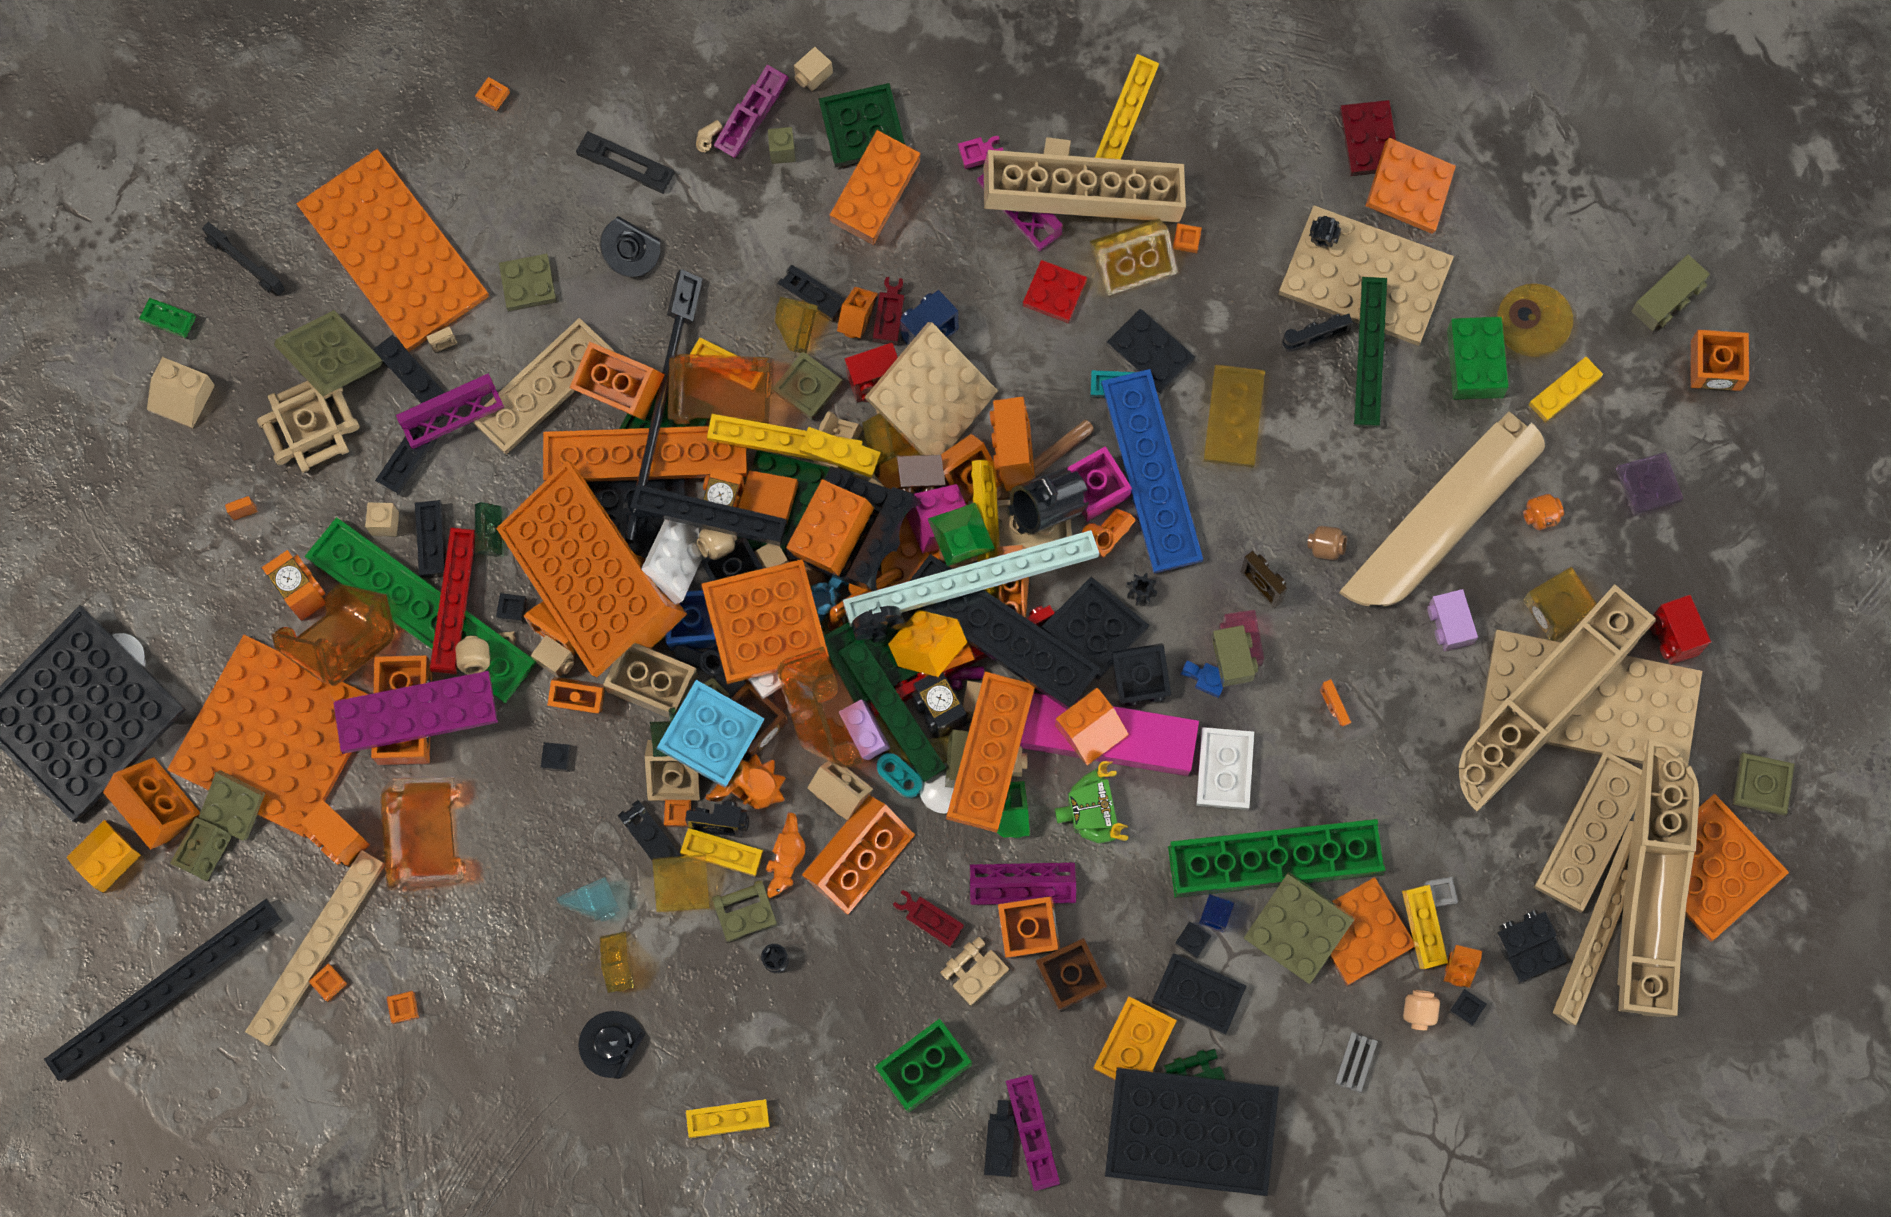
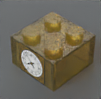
M1572 567L1529 591L1523 599V602L1551 641H1556L1573 631L1597 604Z

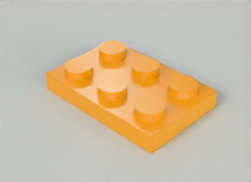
M1128 997L1093 1070L1113 1080L1116 1077L1117 1067L1152 1071L1177 1020Z

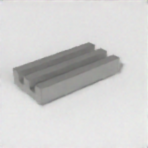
M1352 1032L1334 1084L1361 1093L1378 1041L1367 1039V1037L1359 1036ZM1357 1041L1360 1043L1348 1080L1345 1082L1342 1079L1354 1042ZM1366 1044L1369 1045V1049L1356 1086L1352 1083Z

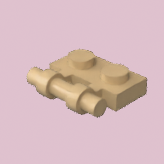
M977 937L972 943L968 942L963 947L965 950L955 959L951 958L946 963L947 966L940 972L946 980L953 974L959 978L952 987L970 1006L1009 971V968L992 950L984 957L979 953V950L985 945V942L980 937ZM972 957L976 964L965 973L961 967Z

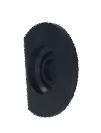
M617 216L604 228L600 238V250L605 263L614 272L625 277H638L646 274L656 265L660 255V240Z
M619 1011L600 1013L591 1018L581 1031L578 1044L580 1057L585 1066L594 1074L604 1078L619 1079L643 1040L645 1032L641 1029L638 1022L628 1014Z

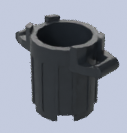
M1068 468L1057 469L1012 488L1010 506L1007 508L1008 516L1014 515L1013 518L1019 527L1017 531L1021 535L1025 533H1038L1082 514L1089 504V501L1084 503L1083 492L1087 491V487L1077 471L1071 473L1070 470L1068 471Z

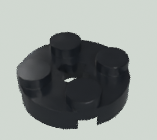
M897 606L880 607L881 612L873 614L872 610H869L857 616L852 621L855 639L873 638L874 642H881L888 638L889 633L905 627L906 624L900 608Z

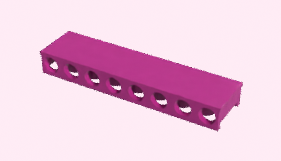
M1033 693L1019 747L1080 758L1055 727L1056 718L1067 709L1046 695ZM1113 706L1129 735L1095 761H1112V764L1182 776L1189 775L1192 769L1199 721Z

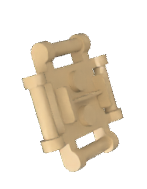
M307 380L279 394L272 393L268 395L273 411L258 418L257 422L259 427L264 429L275 454L273 458L277 465L285 464L295 457L301 471L305 473L310 470L309 467L340 453L344 455L349 452L342 435L355 432L360 428L357 419L353 418L342 395V387L322 396ZM329 397H333L344 421L339 425L336 424L325 400ZM278 421L289 448L283 449L273 427L274 422ZM335 439L337 444L329 448H326L316 454H313L307 458H304V452L308 451L309 453H312L322 447L331 444L330 440Z

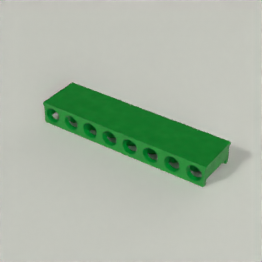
M1378 819L1170 841L1168 846L1174 898L1279 887L1288 872L1305 884L1383 876L1386 871L1382 858Z

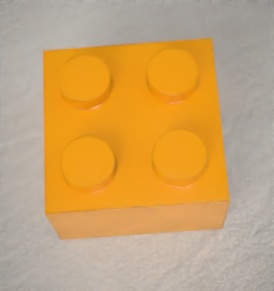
M917 610L908 620L905 627L896 634L888 645L898 667L939 677L965 646L967 640L958 619Z

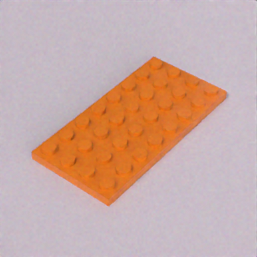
M378 149L296 203L408 352L428 340L426 336L442 330L490 297L480 281Z
M568 460L496 528L592 676L599 677L671 609L652 579L641 570L642 564L575 465Z

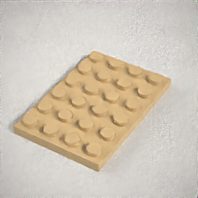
M1313 206L1279 290V295L1333 315L1341 314L1343 316L1350 314L1352 321L1359 324L1362 277L1387 278L1385 334L1419 346L1454 256ZM1319 216L1331 217L1340 223L1341 234L1338 243H1333L1331 248L1318 247L1311 242V236H1309L1313 220L1317 221Z

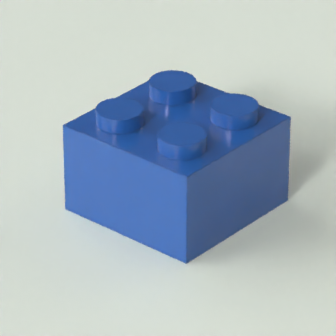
M703 590L688 591L684 600L679 603L687 615L666 634V644L670 651H674L678 645H685L693 649L712 648L717 645Z

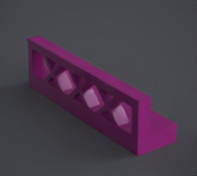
M984 174L976 179V182L984 190ZM1002 210L1039 252L1062 235V223L1052 213L1029 212L1032 215V223L1021 222L1018 219V211H1015L1014 214L1011 210ZM1034 228L1045 229L1049 236L1039 242L1034 237Z
M488 373L401 412L396 417L411 448L414 449L505 407ZM490 393L493 394L497 402L488 407L479 405L482 397ZM461 406L473 407L469 416L461 417L456 415ZM442 415L449 417L446 426L442 428L433 426L437 417ZM417 426L426 428L424 436L413 440L409 430Z
M1075 862L970 864L971 905L1004 904L1044 897H1052L1054 903H1076ZM1058 872H1070V875H1069V876H1059V875H1057V873H1058ZM1013 873L1015 876L1006 877L1004 874ZM1031 873H1041L1042 875H1040V876H1032V875H1030V874H1031ZM975 874H988L989 876L975 877Z

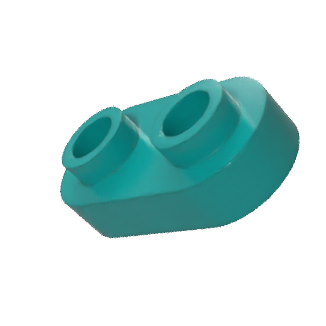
M892 753L884 754L877 761V772L887 784L904 798H913L919 794L922 788V781L920 776L911 767ZM891 764L895 769L893 772H887L885 767ZM912 782L914 787L908 790L904 787V784Z

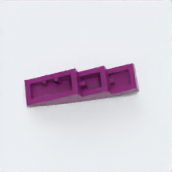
M766 65L755 85H751L741 104L737 103L713 146L736 158L775 103L789 77Z
M1032 1074L1007 1080L1006 1086L1033 1190L1037 1191L1060 1185Z

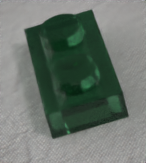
M484 502L475 504V553L493 557L502 555V537L496 529L502 523V506Z

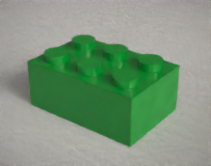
M1502 317L1451 318L1447 328L1453 400L1504 398L1508 390V377Z
M939 1018L877 1064L875 1070L908 1114L970 1068L972 1061Z

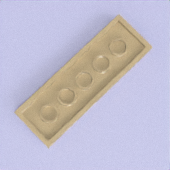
M578 318L498 392L505 408L472 423L507 455L575 391L569 387L589 341L613 352L614 350ZM493 397V398H492L488 403H486L484 406H485V407H488V406H491V405H493V404H495V403H497V402H496L495 398Z
M1607 751L1603 752L1533 888L1579 913L1584 911L1636 809L1642 774L1641 769Z

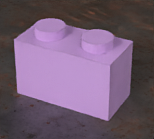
M1463 589L1433 596L1427 609L1430 620H1435L1437 630H1435L1436 640L1439 645L1442 644L1444 652L1473 645L1478 636Z
M859 700L839 711L862 758L870 760L890 749L867 702Z

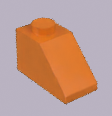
M854 287L842 304L837 332H841L849 338H861L867 329L878 293Z

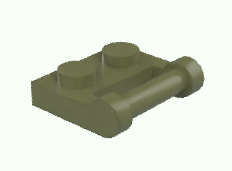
M762 880L754 882L755 885L722 897L720 895L712 897L727 943L777 925ZM759 895L760 902L729 913L725 912L724 906Z

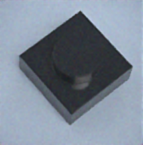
M500 593L496 619L523 623L527 598L521 595Z
M544 742L540 768L542 770L568 772L571 746L569 744Z
M1189 921L1174 945L1197 959L1210 940L1211 935Z
M1463 989L1449 1010V1013L1472 1027L1487 1003L1466 989Z

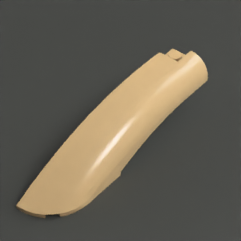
M1509 411L1433 487L1339 593L1350 601L1364 606L1383 605L1384 607L1406 598L1442 561L1492 504L1543 452L1545 442L1537 427L1532 423L1527 427Z
M1615 584L1565 640L1499 706L1468 741L1460 758L1459 779L1464 796L1477 812L1569 719L1655 623L1656 618Z
M1654 740L1647 741L1629 852L1617 985L1620 986L1618 1011L1638 1013L1644 1016L1674 1017L1677 1016L1685 912L1693 857L1696 851L1699 788L1694 771L1682 759L1680 753L1672 747Z

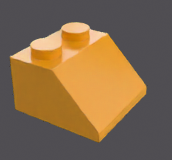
M103 820L66 858L85 880L95 889L104 893L141 854L106 820Z

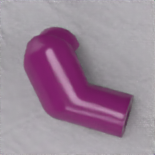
M961 667L949 675L947 681L953 691H959L963 688L962 681L967 679H983L984 667Z

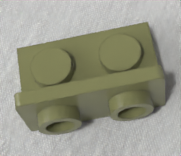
M195 817L170 864L201 880L208 881L232 835L213 824Z

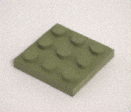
M335 310L277 338L274 344L322 396L381 367L383 361Z
M1288 872L1244 939L1311 984L1355 920V917Z

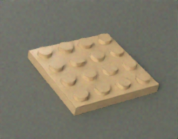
M928 322L865 396V399L922 456L941 455L956 443L998 390L932 322Z

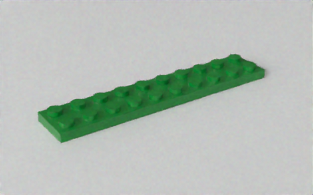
M336 517L304 557L432 650L441 592ZM465 611L461 641L468 636H477L488 643L490 666L485 671L490 673L493 695L503 703H506L537 663L483 622Z

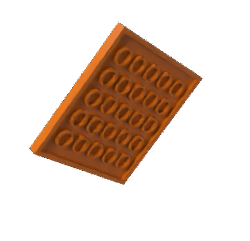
M243 635L167 770L207 791L210 789L215 773L221 770L265 792L257 814L258 816L305 838L306 835L302 832L306 828L300 821L322 799L324 801L327 799L352 753L343 754L340 750L333 701L369 694L336 678L332 680L321 676V671Z

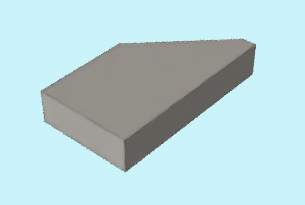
M1453 877L1425 882L1424 885H1430L1435 908L1458 903Z

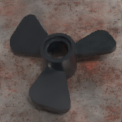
M678 645L674 649L676 660L695 668L701 667L708 675H715L716 682L730 694L729 699L748 682L745 679L727 684L717 645L705 652L685 645ZM713 655L719 658L720 665L714 662Z

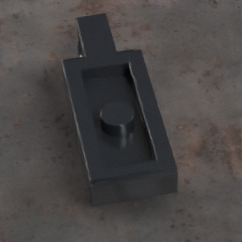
M998 1100L997 1114L990 1113V1120H988L984 1175L1011 1178L1015 1122L1014 1115H1008L1009 1101Z

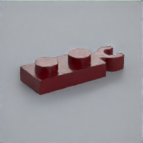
M886 277L884 286L887 293H879L873 342L898 345L900 320L905 299L904 295L899 294L903 290V279L899 278L898 285L892 287L889 285L890 277Z
M902 890L900 894L907 899L906 904L899 905L894 902L893 907L899 912L907 911L908 915L905 919L943 945L951 948L964 928V924L921 896L914 902L911 895L907 891Z

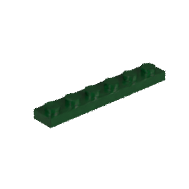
M1362 277L1354 410V426L1379 428L1387 278Z
M856 640L840 650L839 654L922 781L925 783L945 770L946 767L864 641Z

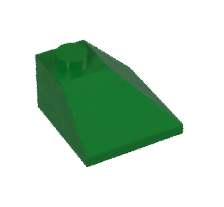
M976 503L928 518L947 566L995 550Z
M1025 781L1010 782L997 831L1003 838L1030 836Z

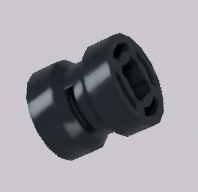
M770 944L761 953V961L768 972L779 974L788 967L789 957L785 948L781 945Z

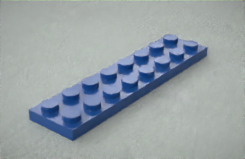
M1148 369L1101 381L1126 477L1132 487L1131 495L1153 574L1203 562V556L1151 370Z

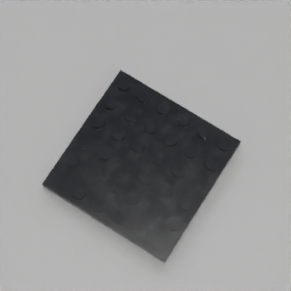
M79 605L0 686V748L72 822L77 823L104 795L103 792L113 774L131 767L187 709L83 606Z

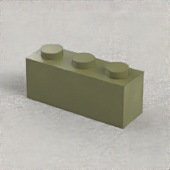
M1687 254L1635 303L1631 312L1652 331L1659 325L1664 328L1673 319L1671 315L1676 310L1681 312L1690 303L1688 298L1693 294L1698 296L1708 286L1705 282L1710 274Z

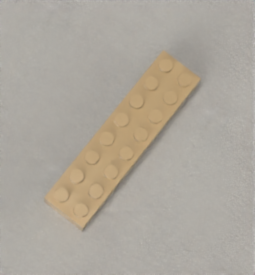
M988 150L984 163V209L1180 222L1186 208L1184 164Z

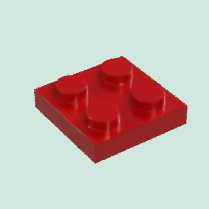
M1041 260L1024 298L1023 307L1069 324L1087 282V277Z

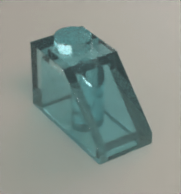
M606 877L556 898L562 908L595 921L599 919L601 922L607 921L616 916L615 912L620 911Z

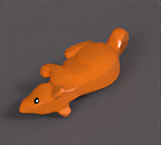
M791 812L787 814L783 831L779 833L772 851L776 854L775 861L769 860L766 867L767 872L771 873L774 871V878L767 888L769 898L780 894L787 887L793 885L791 877L794 869L805 856L806 845L798 832L796 814Z

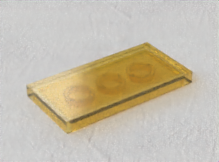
M1215 365L1203 462L1254 468L1265 375L1264 370Z

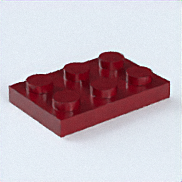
M1390 101L1341 105L1340 115L1350 176L1376 174L1386 140L1389 138L1396 140Z

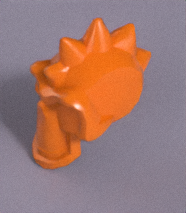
M754 754L748 762L740 761L726 788L718 784L710 794L706 795V800L720 802L729 794H732L743 800L742 804L744 805L749 804L754 809L766 808L771 804L784 802L785 799L780 788L785 781V777L774 774V760L761 764L758 755Z

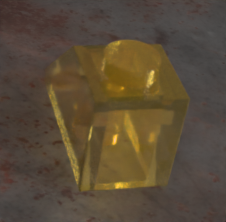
M780 297L775 310V323L789 351L807 353L818 306Z
M626 931L601 936V969L608 993L634 988L633 968Z

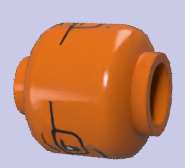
M1551 494L1530 499L1527 502V510L1523 511L1526 523L1528 525L1531 524L1536 530H1544L1556 526L1560 523L1561 517L1564 516L1561 501L1557 497L1554 498Z

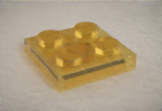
M706 854L653 858L657 912L710 908Z

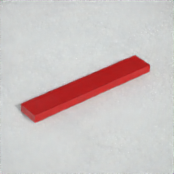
M450 528L430 672L457 674L455 648L462 639L477 535L476 530Z

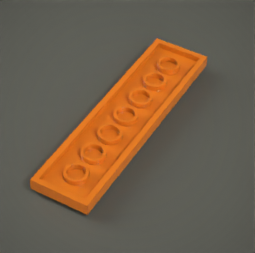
M709 426L660 428L648 480L705 478L706 475L710 476L712 468L747 476V448L707 441ZM649 428L543 432V481L545 482L567 460L575 465L585 482L638 480Z

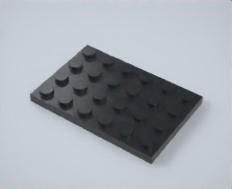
M1117 1067L1105 1177L1268 1196L1279 1086Z

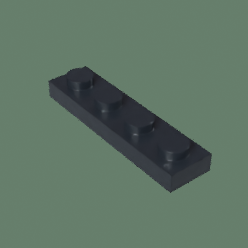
M393 334L373 349L383 360L382 362L420 404L445 393ZM439 416L435 421L438 423L445 416Z

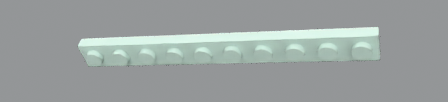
M1090 530L844 599L843 605L850 627H852V621L860 614L872 610V613L875 614L881 612L880 607L897 606L900 608L901 613L1094 559L1099 557V551Z

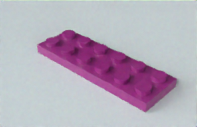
M489 671L333 701L340 750L343 754L498 723Z

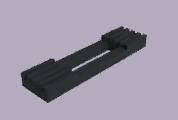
M589 131L586 132L576 150L578 156L621 173L664 194V190L667 189L669 181L672 180V176L675 174L673 169ZM609 150L647 167V170L644 174L605 157V151Z
M209 221L202 227L207 236L204 239L215 250H217V246L220 247L260 280L258 284L270 294L272 290L278 296L282 294L285 288L276 276L264 266H256L233 247L227 236Z

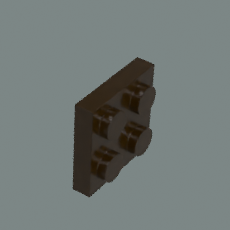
M1252 550L1244 557L1240 572L1275 609L1283 602L1287 590L1286 582L1278 573L1274 574L1268 568L1269 564L1262 555H1256Z

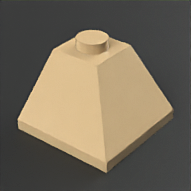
M648 740L645 752L648 801H665V799L700 801L699 773L657 750L656 748L661 740Z

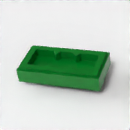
M152 298L148 299L139 317L140 322L184 339H186L196 319V316L190 312Z

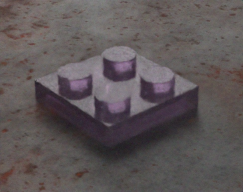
M1666 452L1616 467V472L1633 515L1683 500Z

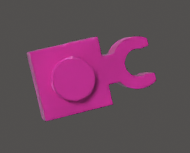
M999 136L991 137L986 143H983L981 137L958 143V150L964 168L968 169L984 164L988 150L1003 151V147L999 149L992 147L1000 143Z

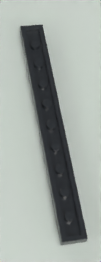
M264 899L44 1058V1061L57 1080L62 1082L283 920L269 900Z

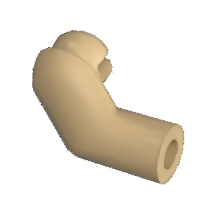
M718 120L698 131L696 146L699 151L708 152L712 146L713 136L723 130Z

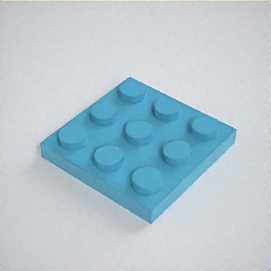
M696 680L656 749L726 788L763 723L764 718Z

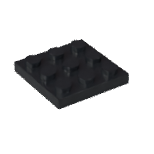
M1091 576L1053 614L1041 629L1100 668V672L1095 678L1100 680L1113 666L1111 652L1129 649L1148 630L1150 625Z

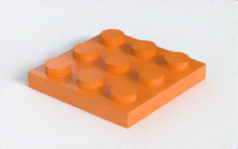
M1389 138L1385 142L1365 206L1433 234L1437 229L1456 166Z
M1375 877L1332 901L1355 917V920L1329 956L1347 986L1415 948L1412 937Z

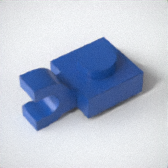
M1186 661L1181 675L1196 680V689L1219 698L1223 687L1218 668L1205 663L1203 669H1201L1196 664Z

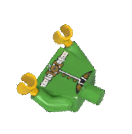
M1112 761L1101 762L1098 768L1084 775L1072 786L1071 792L1068 793L1069 806L1054 809L1057 824L1072 821L1075 833H1079L1082 838L1098 844L1116 839L1128 840V836L1120 835L1121 830L1128 828V826L1117 823L1109 781L1104 779L1105 777H1114L1117 771L1107 772V766L1112 764Z

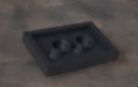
M1141 308L1106 341V346L1135 372L1150 369L1156 391L1160 394L1195 360V356Z
M1173 953L1152 1003L1225 1036L1247 986Z

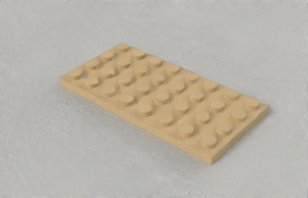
M1502 630L1495 631L1478 730L1499 706L1550 656L1561 642ZM1625 656L1545 744L1602 755L1604 751H1607L1622 760L1643 764L1647 741L1654 740L1675 749L1688 765L1702 671Z

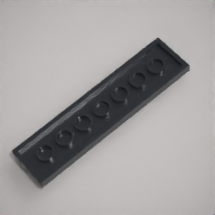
M930 554L910 581L948 571L952 568ZM985 590L917 608L922 611L958 619L969 644L1067 710L1078 702L1100 672V668Z

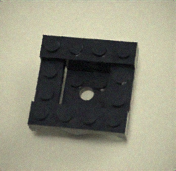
M831 466L824 480L867 499L874 507L873 512L877 513L878 516L871 514L860 537L865 534L868 535L862 544L858 543V539L840 576L803 560L804 566L872 592L876 591V576L882 560L890 552L897 551L900 545L899 532L902 521L906 514L913 507H919L921 502L912 493L895 487L889 489L857 478L851 472ZM787 549L785 556L792 562L801 560Z

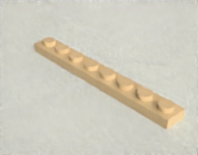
M1629 821L1553 1011V1014L1567 1024L1577 1025L1624 906L1634 821Z
M363 850L360 851L246 1029V1033L268 1046L272 1044L310 983L308 981L316 975L385 866L383 862Z

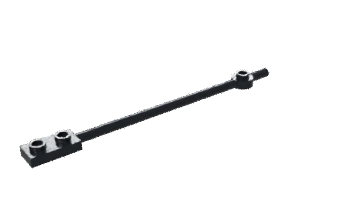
M682 269L676 273L667 316L674 318V324L662 372L665 375L658 389L637 480V485L646 487L684 323L689 325L693 322L703 280ZM634 494L627 497L623 502L624 513L629 518L624 537L627 543H634L638 522L647 516L631 512L630 505Z

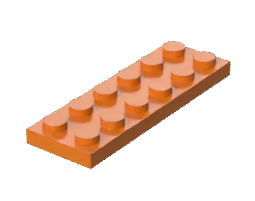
M989 672L984 673L949 804L947 820L997 833L1035 688L1029 683Z

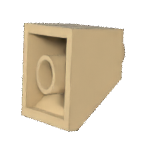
M162 357L151 378L147 410L193 429L215 385L208 375Z

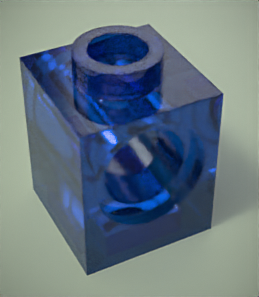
M1209 894L1199 924L1224 933L1234 903Z

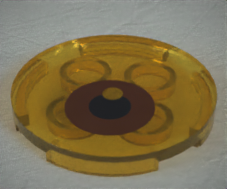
M1525 284L1513 289L1504 297L1497 312V317H1502L1504 342L1514 351L1531 357H1539V355L1549 354L1560 349L1567 341L1573 327V314L1567 300L1555 289L1542 284Z

